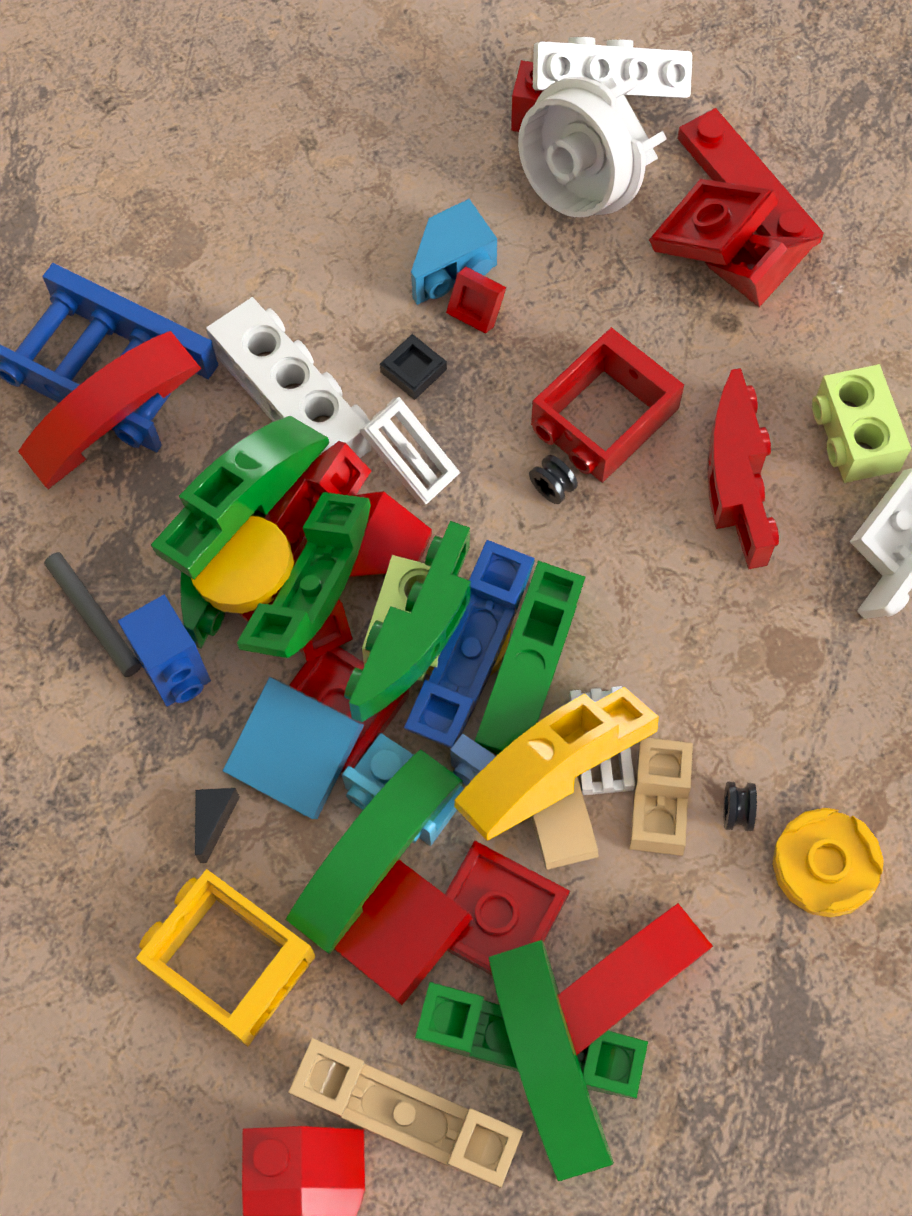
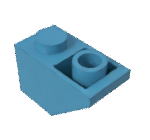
M470 199L428 219L411 270L412 297L417 305L431 298L437 299L447 294L454 287L458 272L465 267L486 275L493 267L497 266V237Z

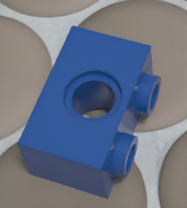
M165 594L118 620L137 659L166 707L175 702L184 703L195 698L201 693L204 685L211 682L194 641Z

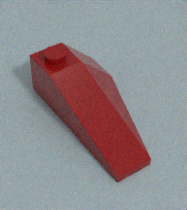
M313 1126L243 1128V1216H357L366 1190L364 1129Z

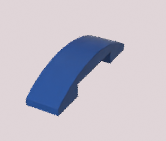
M486 540L469 579L471 581L470 602L459 625L441 651L437 668L434 667L429 680L424 681L404 726L405 730L449 748L454 746L462 735L492 672L523 596L535 558Z

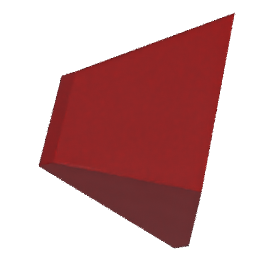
M752 234L727 266L705 262V264L760 308L821 238Z
M384 491L356 495L357 497L369 498L371 507L361 547L350 576L386 574L392 555L420 562L432 535V529Z

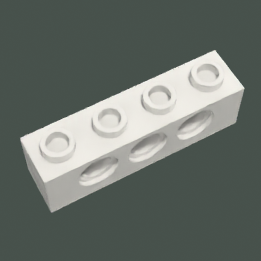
M251 297L206 327L208 337L212 340L216 357L272 422L292 416L327 436L330 443L320 455L338 441L345 442L359 458L371 451L370 443L359 431L362 426L370 422L367 415L358 405L355 404L350 407L341 397L343 395L342 390L333 376L328 372L321 374L313 365V358L306 346L300 340L292 342L284 333L285 327L281 319L271 308L264 310ZM262 352H272L266 356H257ZM289 384H301L299 387L294 389L284 388ZM319 416L331 417L324 422L312 421Z

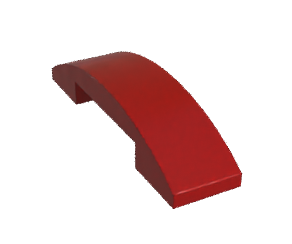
M171 331L156 336L119 356L75 388L35 427L18 452L42 484L49 490L87 460L82 454L85 449L157 392L164 399L197 373L201 367Z
M338 441L318 456L264 518L276 524L286 536L291 546L294 565L308 542L303 526L322 493L356 496L371 473L368 466L345 442ZM272 596L273 601H271L270 603H268L269 605H272V604H273V602H274V600H275V599H274V596ZM255 610L238 614L249 622Z
M679 903L623 943L558 994L576 1055L580 1054L590 1044L713 947Z

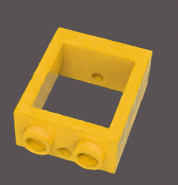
M206 869L199 879L191 878L180 889L174 901L177 907L165 922H156L145 933L139 944V948L142 951L136 959L145 969L248 1047L316 956L309 944ZM216 900L281 948L232 1014L166 965Z

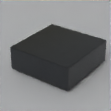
M413 334L380 363V372L414 400L447 370V361Z

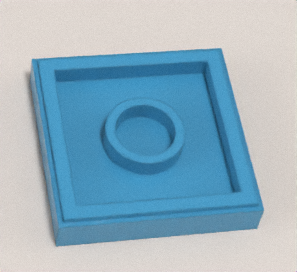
M269 677L223 772L311 819H318L364 724L276 678Z

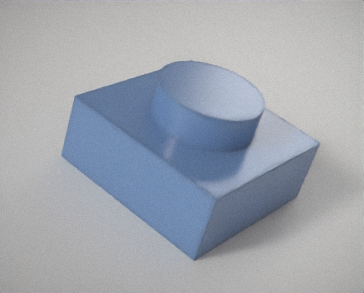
M464 734L460 736L450 749L451 766L455 768L453 773L462 779L463 784L466 786L496 757Z

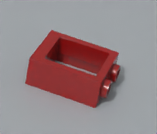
M610 327L532 401L531 425L542 441L549 445L555 444L563 450L576 469L586 475L591 473L603 483L679 409L684 384ZM603 372H606L649 407L606 451L559 414Z

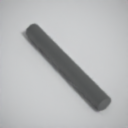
M60 552L51 554L45 560L44 565L124 677H130L137 673L142 665Z

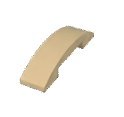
M314 1038L311 1039L288 1092L353 1125L499 1188H502L523 1133L522 1130L472 1108L466 1109L365 1064L363 1060Z

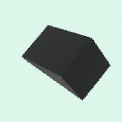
M236 788L201 789L195 791V856L200 863H207L240 798Z

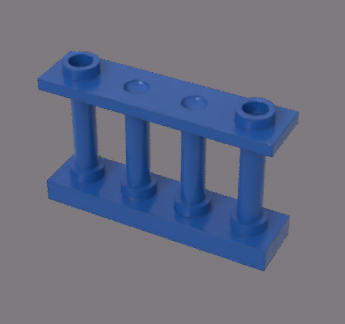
M52 263L42 276L51 296V305L15 352L0 345V377L15 387H20L23 384L58 403L79 386V384L72 380L106 334L112 335L115 333L129 340L130 343L121 354L123 355L136 346L171 331L201 367L196 374L209 380L219 366L212 340L55 263ZM77 314L91 322L55 371L33 361L67 315L73 316ZM157 392L111 430L129 446L139 448L142 445L157 453L162 444L152 420L171 393L163 399Z

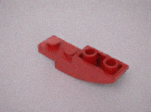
M738 368L731 370L723 388L711 432L708 452V489L716 529L736 527L749 570L768 566L773 550L779 544V533L775 519L766 516L762 503L765 501V487L760 473L766 456L771 454L770 437L766 427H759L756 418L758 402L755 389L752 385L746 386L742 370Z

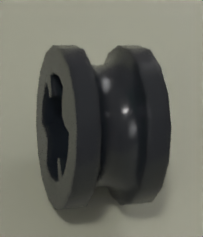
M547 455L542 460V468L536 466L529 472L530 480L537 491L554 504H560L565 499V491L572 492L578 486L577 479L570 468L554 455Z
M727 781L723 805L724 828L726 830H733L735 825L740 824L744 826L745 831H753L757 811L755 783H747L744 788H738L735 782Z

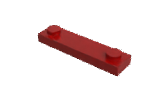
M716 108L679 127L677 139L713 181L775 191L778 204L757 228L756 232L758 235L819 237L821 239L815 246L821 243L824 232Z

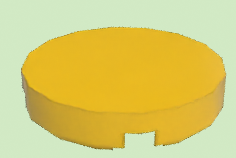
M250 516L195 580L191 578L192 583L203 599L222 612L246 613L256 610L259 603L268 604L273 601L272 596L288 580L294 566L291 546L286 536L276 524L259 516Z
M821 808L805 811L787 824L775 844L772 865L779 887L793 904L809 914L831 918L851 914L871 899L880 883L884 859L878 839L864 822L853 815L849 817L846 814L838 813L839 810Z

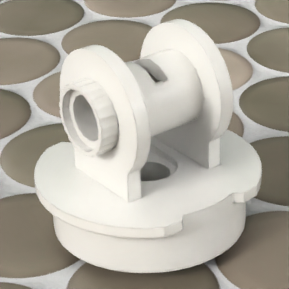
M586 77L563 78L548 86L540 94L535 105L524 116L518 138L519 155L523 170L536 193L556 211L571 217H588L593 214L604 215L620 210L630 203L638 193L643 182L645 166L658 159L653 148L667 138L664 132L661 131L649 139L624 96L637 87L633 78L626 80L618 86L613 77L601 83Z

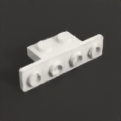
M570 37L568 38V43L537 42L534 44L533 88L537 91H544L551 84L567 77H586L599 83L613 77L617 86L630 78L635 80L637 87L626 95L687 98L691 94L692 53L690 51L633 48L632 40H607L606 46L595 45V38Z
M912 468L902 471L850 540V543L882 575V578L857 610L864 619L893 616L903 609L909 601L908 592L912 588Z

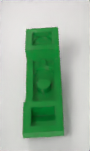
M327 492L322 493L303 526L308 541L273 604H258L237 641L239 650L289 658L302 649L315 636L339 600L354 567L368 522L371 507L369 498Z
M420 749L384 785L344 833L313 875L285 920L326 953L330 954L363 912L362 905L426 823L429 820L432 822L463 784V780Z
M543 940L490 956L489 962L515 1062L536 1126L558 1182L613 1165L614 1162L596 1106L593 1107L559 1002L558 994L560 993Z
M429 982L415 1039L465 1057L519 1072L500 1005L483 1000L484 996ZM612 1031L605 1032L577 1055L587 1089L636 1099L648 1041Z

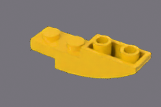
M622 687L596 702L584 693L543 718L499 753L454 800V807L488 841L574 792V780L578 775L657 732L659 716L626 687Z

